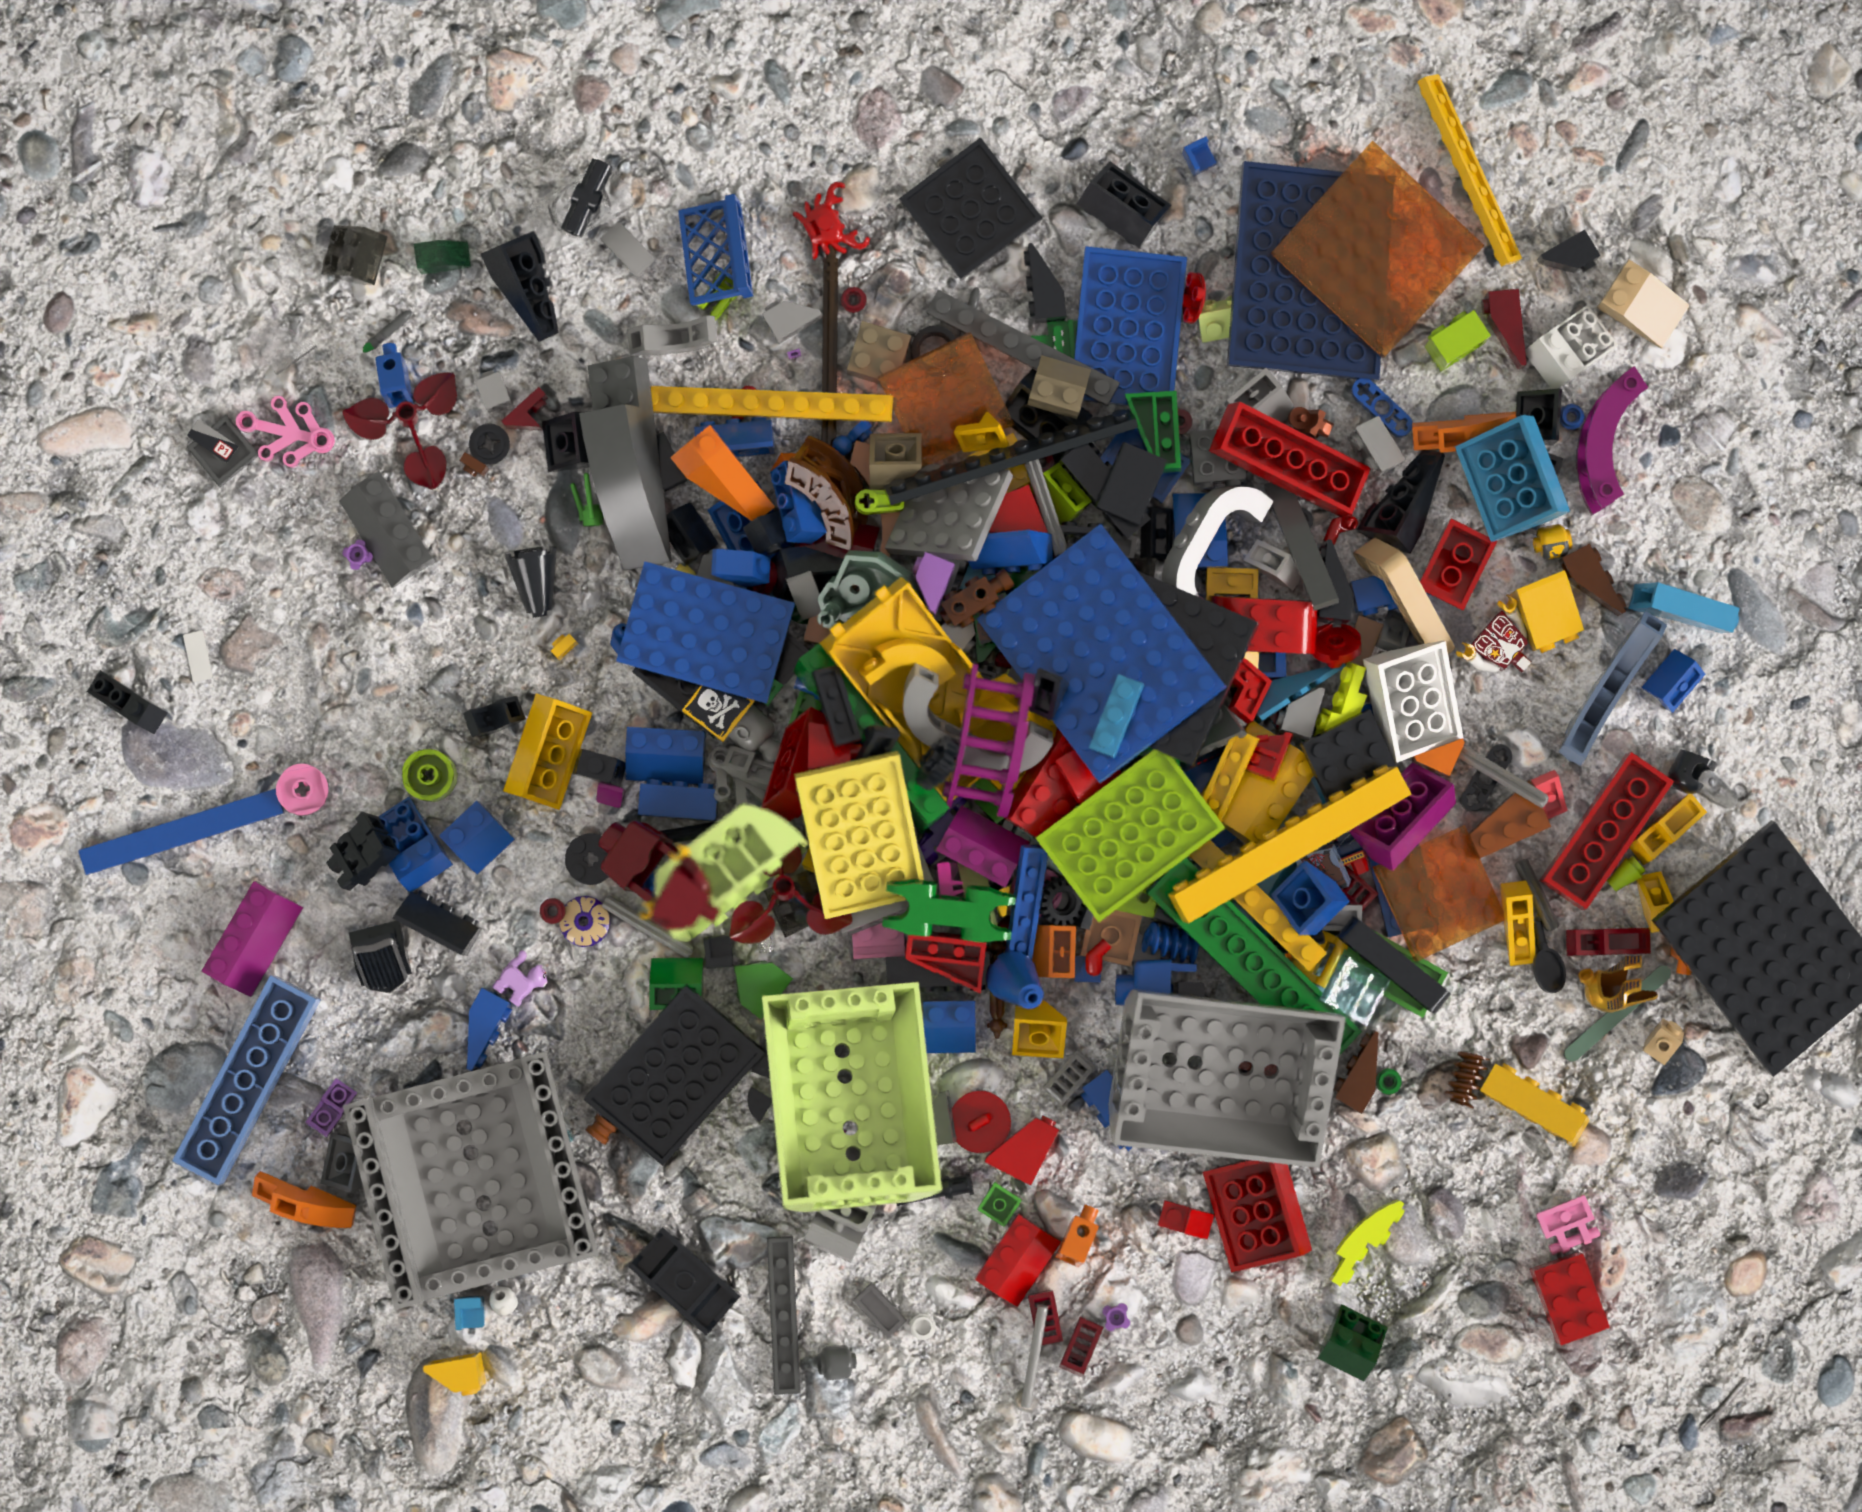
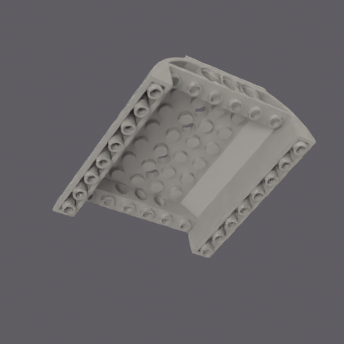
M547 1051L343 1105L394 1310L572 1261L574 1263L599 1256ZM461 1120H468L472 1125V1130L467 1135H463L458 1131V1124ZM468 1145H474L478 1149V1156L474 1160H469L464 1155V1150ZM482 1195L488 1196L491 1200V1206L488 1210H481L477 1205V1200ZM494 1221L497 1224L498 1230L495 1235H487L484 1232L485 1222Z

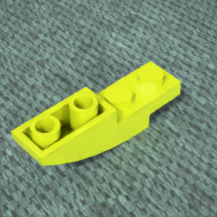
M1347 662L1346 667L1342 669L1340 674L1341 683L1339 689L1335 692L1332 699L1333 708L1332 710L1322 708L1321 713L1318 714L1316 719L1314 736L1361 713L1367 695L1359 692L1366 667L1353 662Z
M1394 1200L1379 1207L1359 1221L1347 1233L1334 1251L1342 1256V1259L1329 1280L1340 1287L1343 1282L1347 1284L1355 1272L1352 1270V1267L1357 1260L1361 1262L1368 1251V1248H1366L1367 1243L1376 1248L1379 1244L1384 1245L1391 1234L1388 1229L1393 1221L1398 1223L1403 1216L1405 1210L1402 1207L1405 1203L1400 1200Z

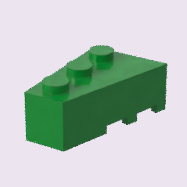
M1177 391L1125 394L1128 407L1137 420V429L1146 451L1167 460L1163 473L1181 472Z

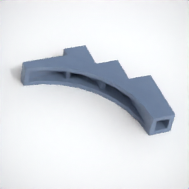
M1647 611L1643 613L1613 653L1607 668L1592 686L1586 701L1569 722L1564 733L1566 736L1559 749V753L1568 761L1575 762L1579 766L1583 764L1620 697L1662 638L1667 624Z

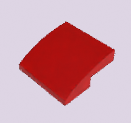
M1075 750L1070 751L1054 762L1067 781V788L1078 805H1081L1122 774L1119 769L1102 783H1099Z

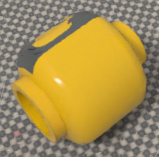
M1561 524L1539 528L1537 537L1533 538L1535 553L1540 552L1544 560L1566 556L1569 549H1572V538L1569 529H1565Z

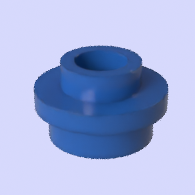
M1568 404L1561 409L1560 424L1562 427L1574 430L1583 424L1584 412L1581 407L1575 404ZM1573 413L1575 421H1568L1567 414Z

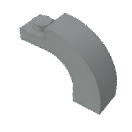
M704 316L689 322L672 325H639L627 330L630 355L684 353L710 347L709 344L717 342L715 316Z

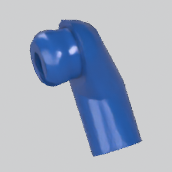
M625 623L616 625L612 631L610 645L617 654L619 653L625 632Z

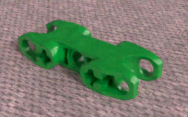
M920 879L888 881L886 884V892L905 897L909 905L902 915L883 917L882 927L897 930L907 935L931 936L933 924L961 927L960 938L967 941L985 943L1011 940V930L992 924L989 920V915L995 907L1015 905L1016 897L1014 894L999 891L988 886L968 885L966 886L965 897L936 894V882Z

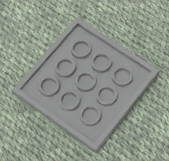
M922 464L919 472H929L938 469L942 465ZM1002 470L905 501L903 511L900 512L885 549L889 554L923 557L925 552L943 559L976 561L1013 478L1012 473L1009 470Z

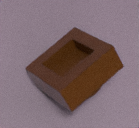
M464 452L459 460L465 465L463 470L473 477H476L477 474L485 477L489 470L485 464Z

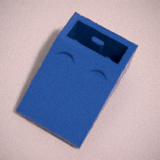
M410 796L378 816L388 831L387 835L391 836L400 852L389 865L398 881L409 893L453 865L443 846Z

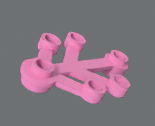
M282 396L273 397L271 407L278 412L286 426L259 420L250 411H242L237 415L236 425L243 432L250 433L254 430L283 436L275 442L259 448L258 456L266 462L271 461L277 452L297 440L308 443L294 452L288 451L283 455L284 464L290 468L296 467L299 464V460L314 451L318 453L329 452L335 444L333 433L327 428H320L312 415V407L306 402L298 403L295 411L299 417L305 420L310 432L300 430L287 408V401ZM277 400H283L281 408L275 407ZM302 406L308 407L306 414H300ZM247 418L252 419V424L249 427L244 426V421ZM322 436L326 437V443L319 445L318 439ZM265 449H269L271 452L267 458L262 456V452ZM290 455L295 456V462L292 464L287 463V457Z

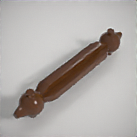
M1001 940L993 941L987 946V950H990L993 954L990 964H993L998 959L997 956L1005 951L1006 945ZM990 991V1014L992 1020L990 1023H987V1028H990L993 1032L995 1039H999L1001 1032L1004 1028H1007V1023H1004L1002 1020L1005 1013V1001L996 998Z

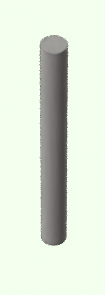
M1039 1304L1037 1307L1021 1406L1025 1408H1031L1048 1311V1306Z

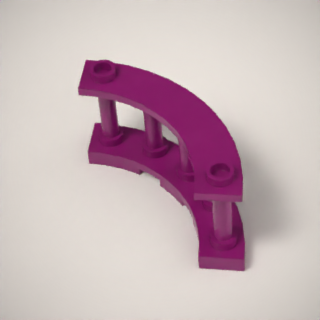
M1635 366L1625 372L1601 394L1587 414L1580 431L1576 450V470L1580 492L1591 516L1624 495L1615 475L1612 450L1615 431L1621 416L1630 403L1639 394L1648 389L1647 384Z
M973 664L970 674L965 673L963 689H967L958 741L960 748L957 752L959 754L955 760L957 765L951 773L950 780L944 782L942 796L947 797L946 804L949 808H951L954 796L994 802V805L998 806L997 816L1007 818L1014 793L1011 792L1014 782L1018 780L1029 724V721L1024 720H1027L1028 708L1032 704L1035 674L1024 673L1022 683L1010 684L977 678L978 664ZM975 688L1015 695V698H1019L1017 711L1013 710V713L972 706ZM971 716L1011 723V726H1014L1012 740L1002 742L967 736ZM965 746L1003 752L1005 756H1009L1007 767L1002 768V770L962 764ZM959 774L998 780L1002 784L1001 790L992 792L957 786Z

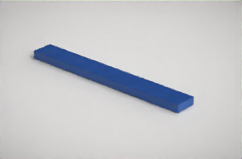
M272 789L78 851L85 875H90L285 814L283 806L278 801L276 789Z

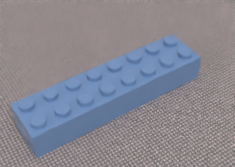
M270 975L175 1154L173 1162L216 1185L225 1183L321 1001L320 998L276 975Z

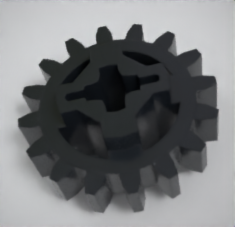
M945 736L943 740L940 739L937 744L933 743L919 761L921 766L917 772L916 784L929 791L933 787L936 788L938 783L942 784L957 765L955 760L959 754L957 752L960 748L959 743L949 736Z

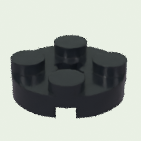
M587 833L580 835L571 841L566 850L565 865L572 878L586 885H597L609 878L601 870V863L608 853L598 846L601 838L599 834ZM589 852H593L594 856L598 857V862H594L592 867H589L588 862H584V857L588 856Z

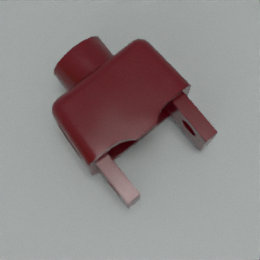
M639 821L630 822L626 828L619 822H614L603 833L598 844L599 847L608 853L601 863V870L624 891L634 892L646 902H656L657 900L656 894L644 885L665 854L670 857L671 852L679 854L681 851L672 845L673 839L650 824Z

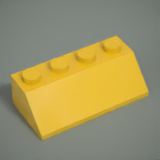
M536 693L503 791L560 810L592 712Z

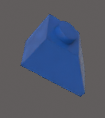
M713 549L711 575L745 588L767 584L770 578V558L754 551Z

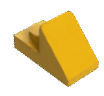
M989 412L984 414L980 423L959 425L954 430V434L963 452L1005 448L1009 445L1000 423Z

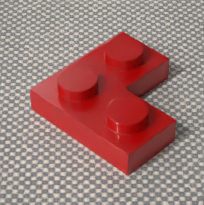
M1244 657L1232 682L1238 689L1228 709L1247 724L1253 722L1272 680Z

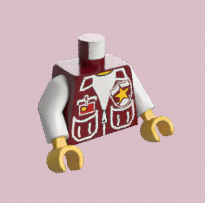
M1509 594L1506 595L1508 597L1506 605L1500 600L1497 602L1498 606L1505 610V613L1502 610L1498 612L1471 644L1462 642L1461 644L1465 646L1464 653L1456 652L1458 657L1466 659L1477 670L1488 672L1503 671L1511 663L1522 673L1532 662L1521 652L1528 644L1526 639L1528 634L1517 608V601Z

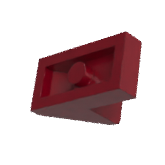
M538 387L501 422L507 429L543 430L530 414L533 412L537 414L546 406L547 395Z

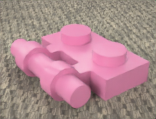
M1585 1195L1578 1196L1535 1214L1544 1237L1548 1239L1555 1236L1557 1239L1556 1243L1548 1246L1552 1255L1559 1252L1564 1254L1569 1252L1570 1248L1582 1243L1584 1245L1592 1242V1239L1601 1236L1597 1226L1587 1229L1585 1224L1595 1220ZM1577 1227L1578 1234L1569 1238L1565 1237V1231Z

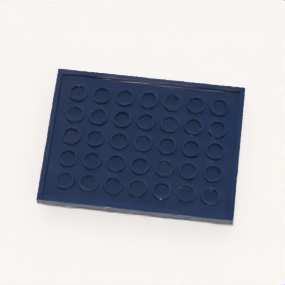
M1250 161L1242 163L1227 366L1262 370L1267 368L1272 371L1349 379H1370L1371 381H1378L1380 379L1394 177Z

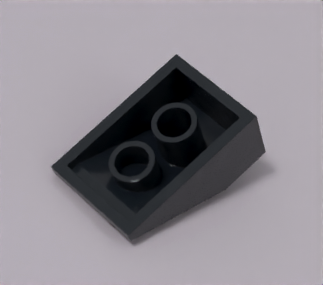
M788 546L780 549L774 562L777 570V581L772 590L774 597L793 602L794 599L786 579L809 571L812 572L819 593H821L828 581L833 576H837L844 559L808 547Z

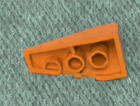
M711 425L670 457L687 479L751 521L759 516L766 515L775 508L774 504Z

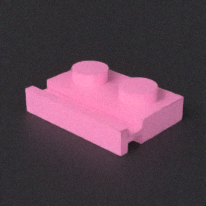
M882 923L852 934L853 959L905 956L904 933L882 927Z

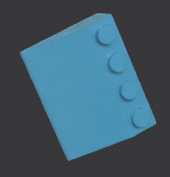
M1518 416L1455 446L1491 542L1544 524L1571 512L1534 416Z

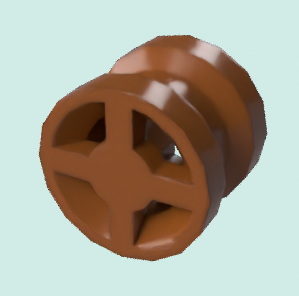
M597 1113L594 1123L588 1125L585 1130L599 1142L606 1145L610 1134L615 1133L618 1128L603 1115Z

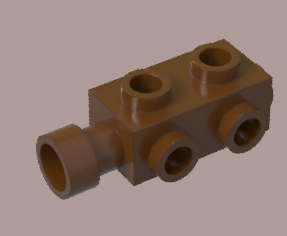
M1002 569L995 574L996 577L990 581L985 576L981 579L975 576L965 583L966 588L959 593L953 590L943 597L944 602L941 603L943 610L939 613L947 626L952 623L954 628L960 625L963 629L975 621L973 616L982 611L983 614H986L997 607L995 605V602L999 600L997 594L1003 590L1008 591L1015 586L1006 570ZM979 589L986 592V596L982 599L976 596V591ZM957 603L964 606L963 611L956 612L954 605Z

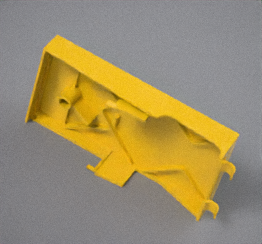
M900 577L888 588L884 585L876 591L877 597L841 625L838 622L830 629L832 633L822 640L820 644L884 726L898 728L900 736L897 742L919 769L921 766L919 761L930 749V746L920 741L910 730L903 709L904 685L913 666L897 667L871 685L862 678L858 671L863 668V664L867 660L879 657L875 647L886 641L907 638L926 643L939 652L950 663L956 673L952 678L938 686L928 705L937 717L961 728L967 689H963L965 673L970 674L973 664L964 652L946 635L909 582ZM977 670V678L983 679V677ZM975 688L972 706L982 707L978 702L983 689ZM972 716L970 718L968 732L979 738L1007 742L1013 738L1014 731L1001 721ZM951 773L947 776L945 781L950 780ZM959 774L957 786L969 788L980 777ZM944 782L942 784L938 783L934 789L946 802L947 797L942 796Z

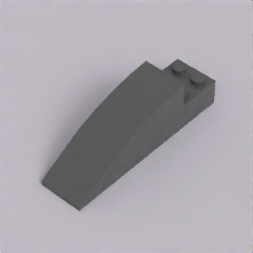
M631 356L587 365L593 411L579 413L583 438L601 510L624 570L642 568L644 561L656 565L672 562L647 359Z

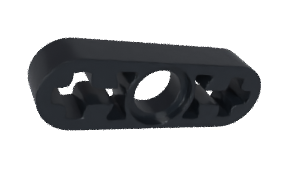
M1503 744L1491 747L1485 758L1494 762L1496 756L1493 754L1494 751L1499 752L1503 750V756L1506 760L1499 761L1497 765L1506 770L1512 760L1510 748ZM1476 770L1460 796L1461 806L1467 811L1479 810L1498 782L1493 780L1490 785H1483L1479 781V774L1481 772ZM1475 783L1478 788L1486 790V793L1484 795L1482 791L1479 792L1476 800L1479 801L1478 805L1472 804L1469 806L1467 804L1469 800L1466 798V795L1474 794L1477 788L1472 787V785Z

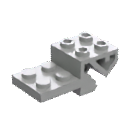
M854 1147L848 1148L845 1152L847 1159L850 1161H856L860 1158L859 1150ZM877 1205L817 1211L804 1238V1242L851 1263Z

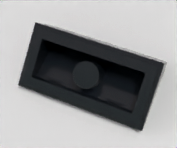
M1148 507L1150 510L1148 516L1151 519L1141 527L1140 559L1166 560L1172 548L1173 509Z

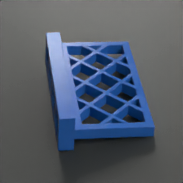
M730 194L726 195L725 200L678 210L690 304L694 306L740 295L743 298L753 297L742 207L737 196ZM723 209L724 216L718 223L709 218L715 210ZM697 215L701 219L694 228H691L686 224L687 216ZM706 221L715 226L708 237L699 233V230ZM720 230L727 234V239L721 246L712 241ZM695 235L704 241L696 252L689 247V243ZM709 244L718 249L710 261L702 256V253ZM723 253L730 257V262L724 270L715 264ZM698 259L707 264L700 275L692 270L693 265ZM712 267L721 273L713 284L704 279ZM727 276L733 280L734 289L723 291L718 287ZM701 282L710 287L705 295L696 297L695 290Z

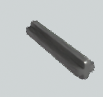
M1522 859L1516 862L1515 868L1521 880L1527 881L1532 893L1533 905L1545 930L1552 931L1558 928L1559 922L1529 860Z

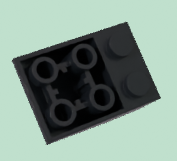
M1327 540L1318 550L1337 593L1339 603L1318 609L1317 622L1337 625L1347 624L1351 620L1353 593L1332 540Z

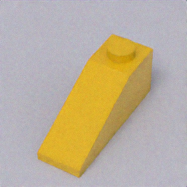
M1526 880L1501 883V905L1509 965L1531 964L1535 956L1533 898Z

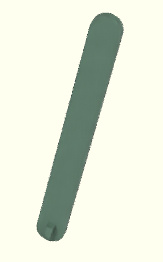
M1664 965L1657 967L1641 982V991H1656L1671 977L1670 968ZM1640 1004L1626 1007L1616 1012H1606L1565 1049V1058L1568 1061L1578 1060Z

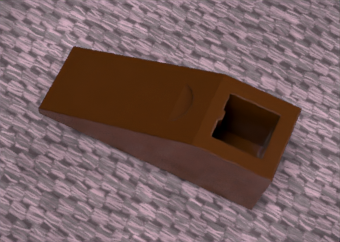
M1588 544L1558 560L1562 569L1565 570L1570 584L1615 615L1620 616L1626 612L1624 609L1626 603L1620 593L1616 594L1612 587V584H1614L1613 578L1608 570H1603L1600 564L1602 558L1595 547L1592 548Z
M1373 1030L1371 1034L1366 1032L1359 1043L1362 1049L1357 1056H1351L1345 1067L1348 1069V1072L1344 1078L1339 1077L1333 1087L1335 1092L1333 1098L1360 1114L1365 1110L1376 1088L1379 1033Z

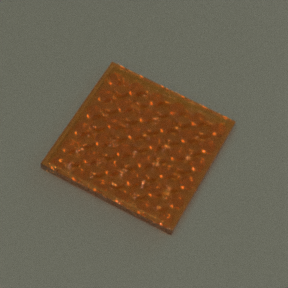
M1371 141L1275 247L1271 254L1373 350L1384 358L1485 245L1374 141Z

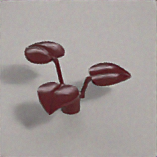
M452 372L438 373L419 382L413 393L414 400L418 404H412L407 401L401 402L396 407V412L392 413L390 419H388L390 415L388 406L377 398L361 400L343 410L344 419L350 429L363 439L377 440L382 438L386 434V424H392L396 418L400 425L410 428L419 452H412L406 457L404 471L411 482L430 490L436 489L443 481L447 468L446 458L443 452L436 446H429L423 450L414 425H416L419 418L417 411H424L427 408L430 414L439 416L453 409L457 400L455 374Z
M796 845L779 860L782 863L781 866L770 874L767 870L763 872L769 877L779 874L773 882L774 894L767 909L764 910L763 906L757 901L741 903L733 912L729 937L743 944H754L766 940L775 929V921L768 914L771 912L776 900L786 901L793 896L810 909L806 916L807 923L811 930L818 934L829 935L836 933L851 925L853 919L851 913L825 919L819 892L814 896L812 905L795 890L793 880L789 876L784 875V873H794L801 864L802 853L798 845Z

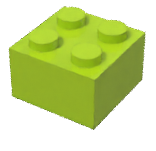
M1474 310L1468 314L1466 311L1461 312L1452 319L1453 321L1449 323L1450 326L1446 328L1443 324L1433 330L1431 335L1427 337L1429 341L1424 347L1441 372L1484 345L1490 338V333Z

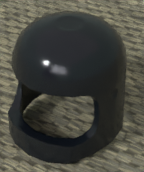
M1680 749L1670 768L1668 777L1674 781L1672 786L1677 790L1687 794H1696L1704 787L1698 781L1701 774L1707 770L1714 772L1717 763L1709 758Z

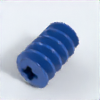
M1151 922L1142 939L1141 947L1143 953L1149 946L1151 955H1155L1157 949H1160L1161 957H1165L1167 951H1170L1171 960H1174L1178 953L1180 954V962H1184L1187 956H1189L1190 964H1194L1196 961L1199 945L1183 929L1178 930L1175 926L1169 928L1167 924L1159 926L1157 922Z

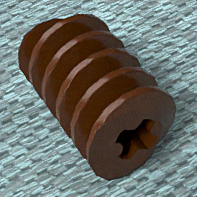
M1459 1051L1457 1055L1463 1061H1455L1454 1065L1460 1071L1451 1072V1075L1457 1080L1448 1081L1447 1084L1453 1091H1445L1444 1095L1451 1102L1474 1109V1106L1468 1101L1477 1100L1478 1097L1472 1093V1090H1480L1481 1087L1475 1083V1080H1484V1077L1478 1071L1487 1070L1488 1067L1482 1063V1060L1490 1059L1467 1051Z

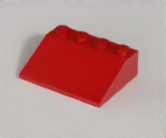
M1242 1160L1203 1172L1231 1273L1300 1257L1312 1251L1288 1164Z

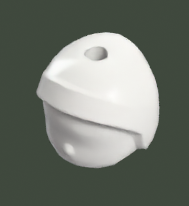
M497 1286L490 1294V1305L492 1310L498 1315L506 1316L517 1307L518 1301L514 1292L506 1286Z

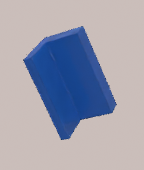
M1674 649L1645 682L1642 689L1658 698L1665 709L1673 713L1706 674L1695 660Z

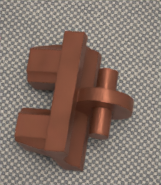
M1295 407L1288 415V422L1291 427L1313 438H1318L1319 436L1328 438L1334 426V423L1324 419L1326 412L1320 409L1307 410L1303 407Z

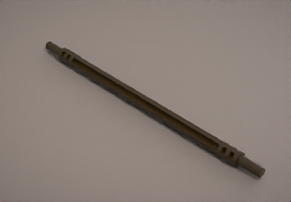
M828 245L830 253L826 254V258H823L822 392L837 393L839 259L836 258L835 248L832 245ZM821 420V441L832 447L833 440L836 438L837 420Z

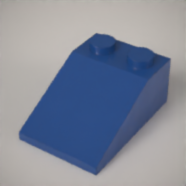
M1207 493L1172 494L1173 541L1183 529L1187 516ZM1226 517L1222 521L1196 570L1228 567Z

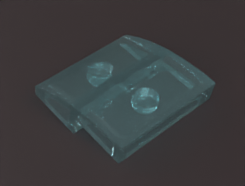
M1342 955L1319 1001L1367 1026L1391 980L1365 967L1349 956Z

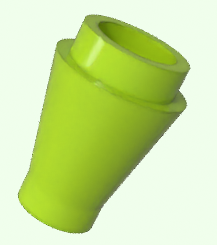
M1632 855L1630 858H1625L1611 877L1607 879V882L1617 892L1621 888L1642 878V874L1646 870Z

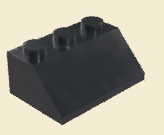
M1111 161L1091 180L1077 203L1086 213L1093 215L1104 223L1107 228L1114 230L1124 237L1128 243L1138 248L1149 238L1172 206Z
M1032 369L1018 383L997 414L1001 420L1027 440L1037 438L1045 432L1053 433L1062 430L1068 425L1085 423L1093 417L1082 406L1077 419L1027 405L1037 372L1035 369ZM1066 451L1053 454L1054 461L1057 463Z
M419 890L418 893L410 892L392 919L460 955L468 956L482 930L481 927L477 926L479 921L467 914L463 918L454 913L456 909L444 902L439 906L431 901L433 896L422 890Z

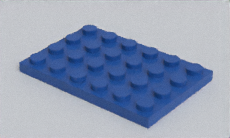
M1085 246L1074 359L1120 382L1110 404L1128 406L1125 394L1174 391L1187 257ZM1086 395L1083 397V401L1100 403Z
M644 561L616 662L767 704L795 603Z

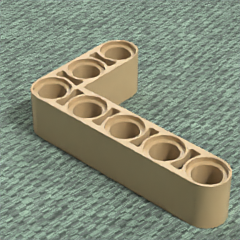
M1373 538L1353 552L1357 563L1362 569L1383 580L1418 645L1443 640L1446 643L1448 654L1455 650L1450 636L1413 568L1400 550L1377 538Z

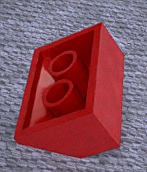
M1017 1213L974 1278L996 1295L1018 1307L1061 1241Z

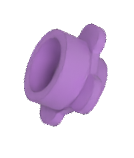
M356 540L355 544L343 549V556L350 562V567L353 570L360 569L362 564L365 562L369 563L373 559V554L368 552L365 547L366 543L363 540ZM357 552L360 553L359 557H356Z
M1119 1303L1118 1306L1114 1307L1107 1305L1103 1308L1102 1313L1106 1317L1105 1328L1108 1331H1114L1115 1328L1121 1327L1126 1329L1130 1326V1320L1127 1318L1126 1313L1128 1310L1126 1304ZM1114 1315H1118L1119 1318L1117 1320L1114 1319Z

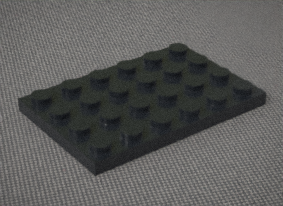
M686 983L588 1092L584 1100L663 1166L764 1055L765 1050Z

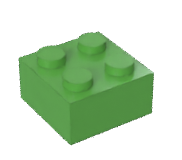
M994 1182L977 1210L1005 1228L1022 1199Z

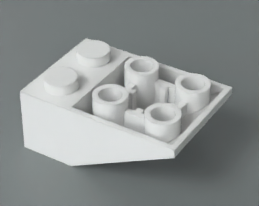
M1586 305L1536 340L1525 350V353L1550 388L1558 389L1616 348L1618 344L1591 308Z

